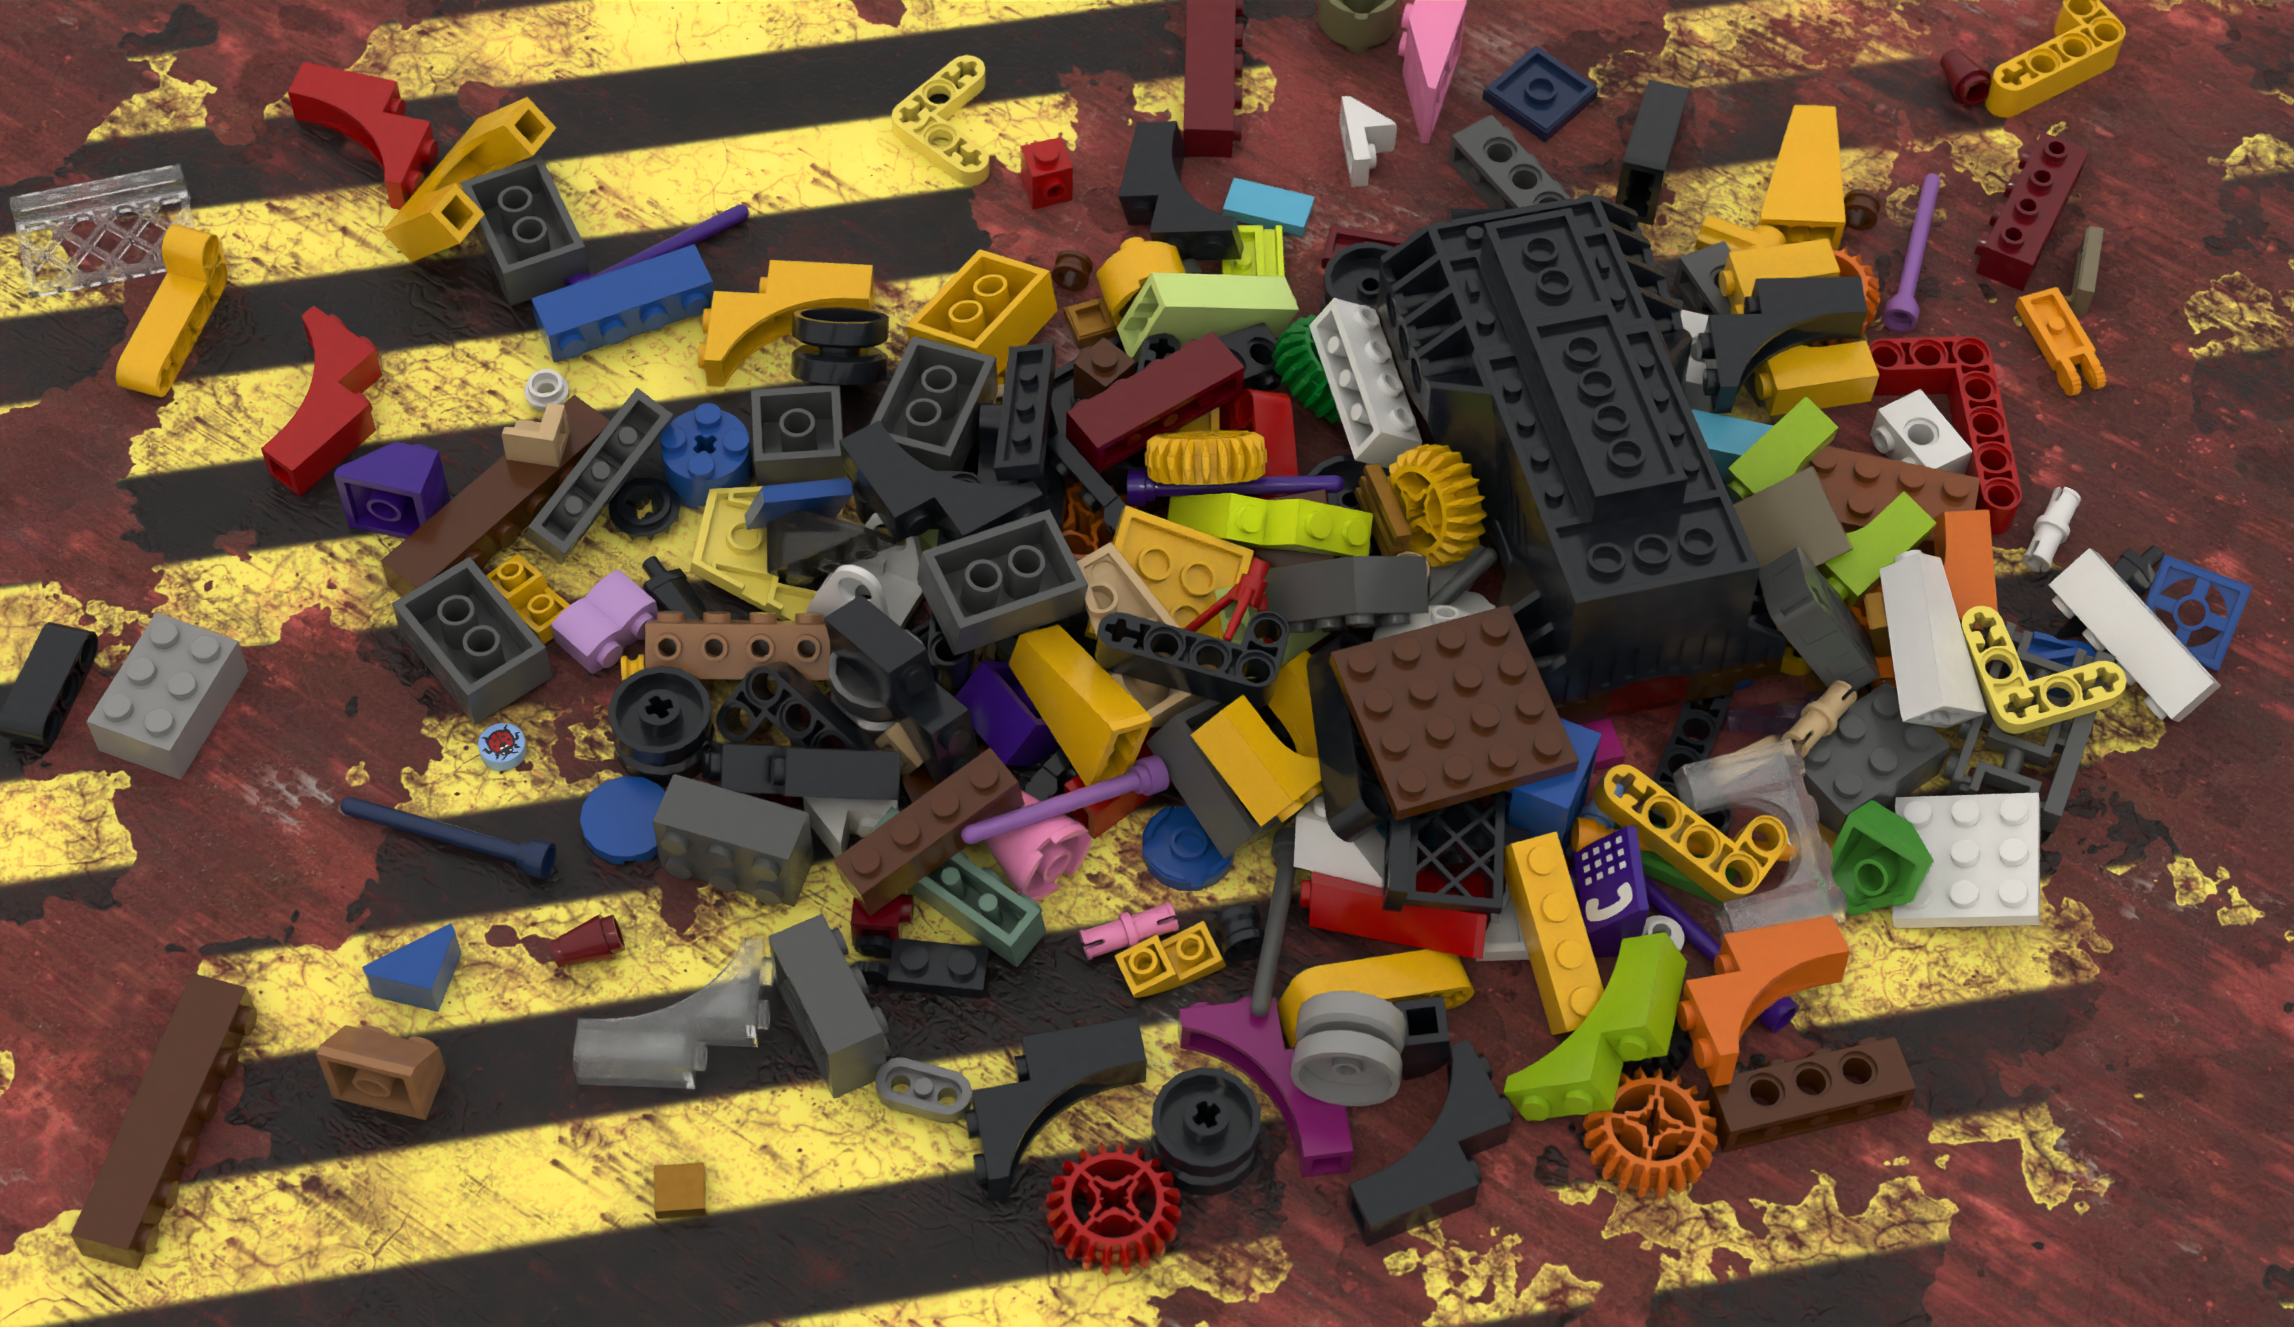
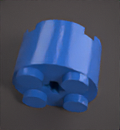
M704 403L699 405L696 410L686 412L674 419L661 432L660 448L665 480L677 492L680 504L696 510H698L697 505L705 506L709 489L750 487L753 463L749 434L744 424L734 415L720 410L715 404Z

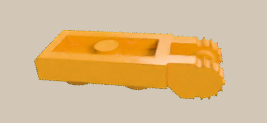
M2058 287L2018 297L2015 308L2053 371L2057 372L2058 383L2064 389L2066 395L2074 396L2082 392L2081 378L2074 367L2077 364L2081 365L2082 376L2088 382L2090 388L2094 390L2104 387L2106 385L2105 371L2095 355L2096 349Z

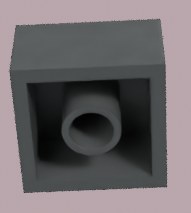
M840 385L751 390L754 465L757 486L846 478V470L843 468L839 440L844 438Z

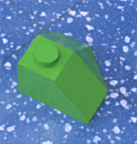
M1870 800L1848 815L1812 892L1851 916L1890 905L1898 906L1911 903L1915 900L1934 860L1912 823L1874 800Z

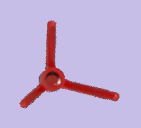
M1253 557L1247 574L1242 573L1239 583H1236L1226 595L1184 629L1193 632L1198 631L1236 600L1239 602L1223 636V640L1231 642L1248 605L1257 608V613L1265 610L1268 611L1267 595L1264 594L1268 583L1264 580L1271 564ZM1263 638V643H1274L1268 638Z

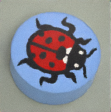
M498 723L488 727L480 735L478 741L482 761L486 766L497 771H506L517 767L522 763L527 753L523 732L517 726L509 723Z

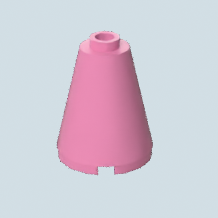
M1021 790L1025 804L1022 807L1040 802V800ZM1062 814L983 841L1017 894L1024 893L1036 902L1051 895L1060 888L1054 881L1064 871L1070 876L1075 873L1088 854L1092 837L1087 833L1089 831L1083 824Z

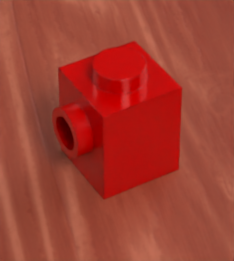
M1061 137L1020 146L1021 180L1032 209L1072 201L1073 167Z

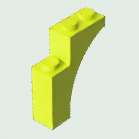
M1234 493L1171 496L1167 520L1245 548L1277 549L1350 557L1369 555L1373 513L1305 499L1264 500Z

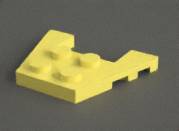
M763 486L709 489L690 572L765 612L777 613V618L780 620L795 621L796 613L807 612L808 605L817 591L779 583L791 525L747 530L745 513Z

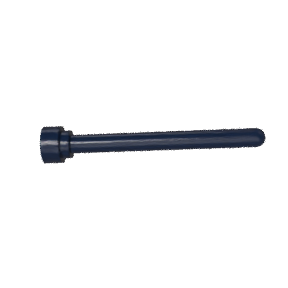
M354 797L344 798L340 805L341 811L348 816L516 862L517 867L523 869L525 875L545 880L550 875L555 863L556 845L535 838L531 842L525 840L522 844Z

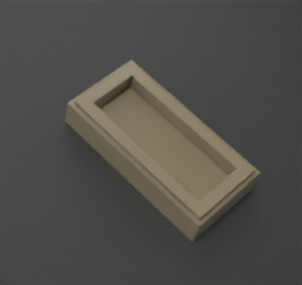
M2089 225L2086 228L2077 252L2069 305L2077 318L2085 319L2095 293L2104 228Z

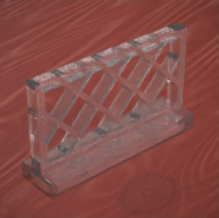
M181 164L9 198L11 212L16 224L27 290L31 299L166 272L162 257V243L167 229L173 224L182 226L184 223L185 227L195 229L189 189ZM175 202L181 203L182 210L172 223L156 215L162 205ZM132 211L140 215V218L129 232L113 223L120 213ZM90 220L98 225L86 240L70 232L77 222ZM149 221L165 229L154 245L137 237ZM47 228L55 233L43 249L29 242L28 232ZM106 230L123 238L111 254L95 246ZM64 238L80 247L68 263L52 255ZM131 244L148 252L139 263L127 264L120 260ZM89 252L105 261L95 272L85 273L77 268ZM31 253L37 255L34 260ZM46 261L62 269L54 280L37 283L35 274Z

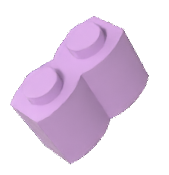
M616 570L600 580L586 597L577 600L567 607L554 620L551 627L555 642L591 674H594L603 668H609L616 664L627 645L634 643L638 639H645V623L650 619H657L658 608L656 601L622 571Z

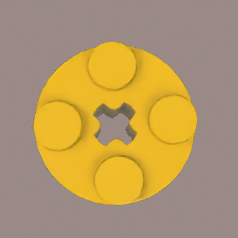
M1141 237L1129 238L1121 244L1120 251L1112 255L1096 272V278L1116 328L1151 272L1186 273L1175 246L1160 241L1145 242Z

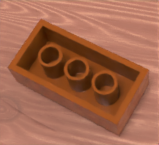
M1830 446L1825 447L1801 470L1803 471L1811 466L1815 468L1845 533L1857 531L1869 524L1903 491L1932 519L1943 512L1975 510L1980 478ZM1933 531L1915 550H1921L1923 554L1934 556Z

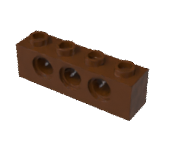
M1868 1037L1859 1040L1851 1047L1833 1051L1831 1048H1821L1811 1052L1805 1058L1789 1062L1786 1059L1780 1058L1763 1064L1759 1069L1742 1073L1740 1070L1735 1069L1731 1084L1713 1087L1710 1081L1704 1101L1709 1100L1710 1110L1708 1115L1716 1118L1717 1127L1715 1133L1722 1152L1726 1153L1907 1110L1915 1093L1916 1085L1896 1037L1878 1040L1876 1037ZM1845 1075H1853L1859 1078L1863 1084H1854L1848 1081ZM1798 1086H1808L1815 1090L1817 1095H1808L1802 1092ZM1752 1097H1763L1767 1099L1771 1103V1105H1759L1752 1099Z

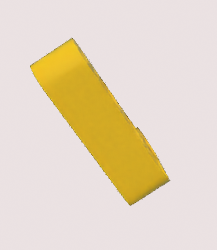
M2063 0L2054 26V32L2057 37L1999 65L1991 79L1988 98L1985 100L1986 108L1995 116L2010 118L2110 69L2116 62L2126 34L2125 27L2099 0Z
M176 224L171 225L167 229L162 243V257L167 274L123 351L116 368V383L119 387L161 398L166 396L221 297L228 277V268L218 236Z
M1621 764L1613 767L1597 782L1593 790V799L1602 813L1622 828L1636 826L1638 840L1714 898L1724 903L1740 901L1752 892L1771 869L1788 842V833L1785 825L1779 819L1769 815L1756 817L1743 827L1733 840H1730L1657 783L1630 765ZM1618 783L1625 788L1621 798L1613 793ZM1639 798L1643 799L1645 803L1634 811L1632 807L1639 802ZM1649 810H1657L1665 816L1667 821L1666 829H1658L1651 824L1648 818ZM1753 831L1761 832L1767 837L1769 841L1768 851L1757 848L1752 840ZM1687 839H1695L1703 845L1705 850L1704 858H1696L1688 851ZM1726 868H1733L1741 874L1743 878L1742 888L1734 887L1727 881L1725 876Z
M1424 949L1320 965L1304 970L1291 981L1277 1003L1280 1026L1290 1049H1293L1298 1042L1295 1032L1299 1009L1303 1002L1314 995L1330 991H1355L1377 996L1392 1003L1394 1006L1395 1002L1444 996L1445 1009L1448 1010L1468 1001L1475 991L1458 955Z

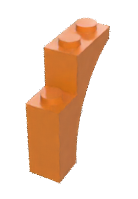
M1989 510L1948 511L1933 518L1937 523L1933 529L1934 556L1940 557L1960 624L1963 615L1975 606L1990 607L1998 612ZM1974 622L1972 632L1984 631V627H1981L1979 622ZM1892 655L1880 658L1876 656L1875 660L1880 677L1869 683L1871 684V691L1885 682H1888L1897 690Z
M1832 915L1723 934L1719 955H1716L1714 958L1716 975L1685 981L1682 1000L1678 1002L1677 1020L1680 1028L1683 1031H1688L1693 1042L1695 1061L1700 1069L1705 1068L1713 1087L1732 1083L1739 1054V1041L1746 1029L1761 1013L1781 998L1807 989L1842 982L1850 950Z

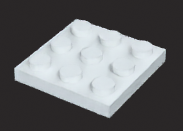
M2039 793L1896 797L1895 814L1913 824L1934 862L1915 900L1898 906L1892 905L1894 928L2040 925Z

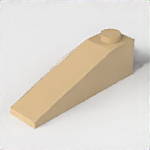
M1111 542L1077 561L1088 583L1084 603L1096 638L1098 625L1102 618L1115 612L1127 613L1180 628ZM1165 652L1154 653L1163 658L1171 657L1170 654ZM1200 665L1206 670H1214L1211 665ZM1108 671L1149 713L1153 719L1150 727H1162L1173 716L1208 699Z

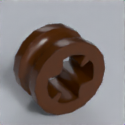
M1864 189L1851 190L1846 193L1844 197L1845 225L1855 230H1867L1874 227L1878 221V213L1881 208L1879 197L1873 192Z
M1064 250L1056 257L1055 266L1052 270V279L1059 287L1066 290H1083L1089 283L1093 262L1087 255L1079 251Z

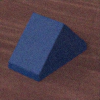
M450 923L362 966V969L374 997L439 1012L462 953L456 932Z

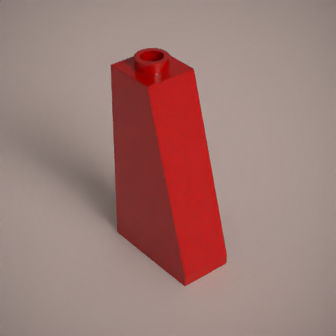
M1424 870L1416 876V891L1437 893L1446 886V883L1434 871ZM1311 871V880H1301L1300 908L1309 909L1310 927L1483 959L1487 913L1403 905L1401 912L1382 910L1383 887H1375ZM1474 873L1461 884L1473 897L1485 898L1484 879L1480 874ZM1452 874V876H1453L1454 878H1456L1458 875H1460V874ZM1453 891L1449 893L1450 895H1456Z

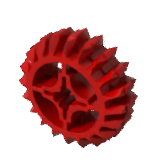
M1121 1141L1116 1147V1152L1107 1153L1106 1146L1101 1142L1097 1146L1096 1156L1092 1157L1082 1148L1078 1153L1079 1164L1069 1160L1065 1161L1062 1165L1064 1176L1055 1175L1051 1181V1188L1054 1192L1047 1195L1046 1207L1051 1210L1047 1214V1225L1050 1229H1056L1053 1232V1241L1056 1246L1067 1245L1065 1256L1069 1261L1083 1255L1082 1267L1085 1271L1092 1268L1095 1262L1101 1263L1102 1273L1106 1277L1111 1272V1265H1120L1122 1273L1127 1276L1131 1272V1262L1136 1261L1139 1266L1146 1270L1147 1266L1150 1265L1149 1253L1162 1258L1166 1249L1164 1242H1173L1176 1237V1228L1173 1225L1181 1221V1210L1177 1207L1180 1203V1191L1176 1188H1171L1174 1177L1171 1171L1160 1173L1161 1161L1158 1157L1144 1162L1145 1151L1141 1146L1132 1155L1126 1154V1147ZM1107 1180H1119V1181L1109 1182V1181H1107ZM1143 1192L1149 1197L1155 1210L1148 1223L1140 1218L1141 1211L1136 1208L1139 1203V1196ZM1080 1195L1087 1199V1206L1091 1209L1088 1213V1221L1084 1225L1079 1222L1073 1211V1206ZM1112 1235L1121 1236L1120 1238H1108V1236Z

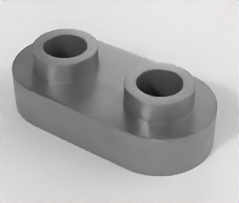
M908 1058L888 1060L877 1071L875 1079L877 1096L881 1103L890 1109L941 1123H953L964 1118V1110L971 1108V1085L968 1079L959 1072ZM898 1084H905L909 1087L903 1093L893 1091V1087ZM946 1096L956 1099L952 1105H943L939 1102L940 1099Z

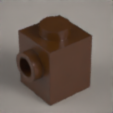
M1103 337L1093 347H1087L1077 355L1073 363V394L1080 400L1091 399L1107 390L1115 381L1127 379L1136 374V361Z

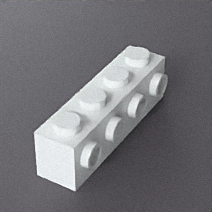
M1333 298L1309 327L1354 459L1368 464L1380 463L1382 467L1389 469V465L1397 461V455L1403 454L1406 450L1414 449L1423 443L1416 420L1409 406L1403 383L1399 378L1376 310L1366 305H1358Z
M2089 548L2048 584L2057 594L2052 599L2053 603L2067 618L2072 619L2076 615L2085 624L2087 629L2082 634L2097 651L2107 649L2112 655L2116 656L2115 658L2118 662L2115 664L2121 667L2125 673L2126 683L2130 686L2136 682L2139 683L2149 694L2143 701L2161 720L2169 716L2171 720L2180 722L2221 687L2214 677L2116 571L2093 549Z

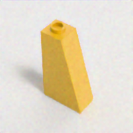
M1794 105L1763 203L1758 225H1769L1778 229L1784 234L1787 244L1828 238L1832 249H1838L1846 218L1836 106Z
M1059 624L1043 629L1035 628L1019 635L1008 665L1085 786L1128 773V769L1134 766L1153 721L1149 713Z

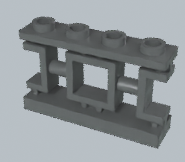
M2011 622L2006 624V629L2025 673L2032 675V680L2097 661L2114 663L2116 657L2099 650L2095 657L2086 655V650L2078 648L2071 667L2027 653L2033 632L2024 630L2023 633L2014 631L2017 624ZM1991 660L1993 663L1989 675L1998 679L2003 661ZM2097 677L2091 688L2102 686L2105 689L2107 682H2103L2101 677ZM2087 688V689L2082 690L2083 700H2085L2084 697H2085V695H2086L2088 689H2091V688ZM1981 692L1987 713L1961 723L1957 738L1963 739L1965 742L1961 754L1952 751L1946 765L1943 778L1951 780L1946 795H1956L1957 792L1964 795H1977L1981 782L2011 793H2039L2042 782L2020 775L2022 764L2025 761L2046 768L2052 752L2058 753L2060 756L2045 801H2040V829L2054 834L2062 817L2097 711L2074 717L2071 722L2064 720L2051 724L2044 746H2040L2000 732V728L1994 722ZM2035 694L2032 703L2029 706L2037 704ZM2047 695V699L2054 706L2066 707L2069 705L2068 701ZM1980 727L1989 730L1983 747L2005 754V758L2001 768L1979 760L1973 777L1964 775Z

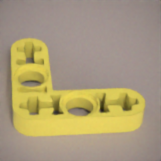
M970 55L955 58L901 101L893 109L891 115L892 130L897 139L954 180L967 186L979 185L989 177V155L981 145L946 120L985 88L986 71L984 63L979 58ZM934 94H945L950 98L942 104H935L928 100ZM937 138H945L951 144L946 148L939 149L932 147L930 142Z
M1975 606L1963 615L1961 627L1979 687L1994 722L2005 732L2012 734L2023 733L2111 707L2118 702L2125 690L2127 682L2125 673L2121 667L2109 661H2097L2029 681L1999 613L1990 607ZM1974 622H1979L1981 627H1990L1987 635V642L1990 648L1983 651L1985 640L1981 632H1972ZM1991 660H2001L2009 666L2011 674L2005 679L1993 678L1987 673L1985 665ZM2097 677H2101L2103 682L2113 683L2109 692H2105L2102 686L2091 688ZM2051 688H2063L2071 695L2072 703L2066 707L2054 706L2047 699L2046 692ZM2087 688H2091V689H2088V691H2087V693H2086V695H2085V697H2084L2085 700H2083L2082 690L2087 689ZM2034 694H2035V695H2036V702H2037V704H2036V705H2033V706H2029V705H2031L2032 700H2033V698H2034ZM2009 702H2013L2016 708L2029 706L2024 710L2021 718H2017L2014 712L2006 713Z

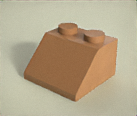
M349 1025L343 1026L319 1045L316 1053L334 1099L422 1120L427 1119L446 1070L440 1048L433 1042L416 1036L409 1039L391 1036L385 1030L370 1025L363 1026L362 1028Z

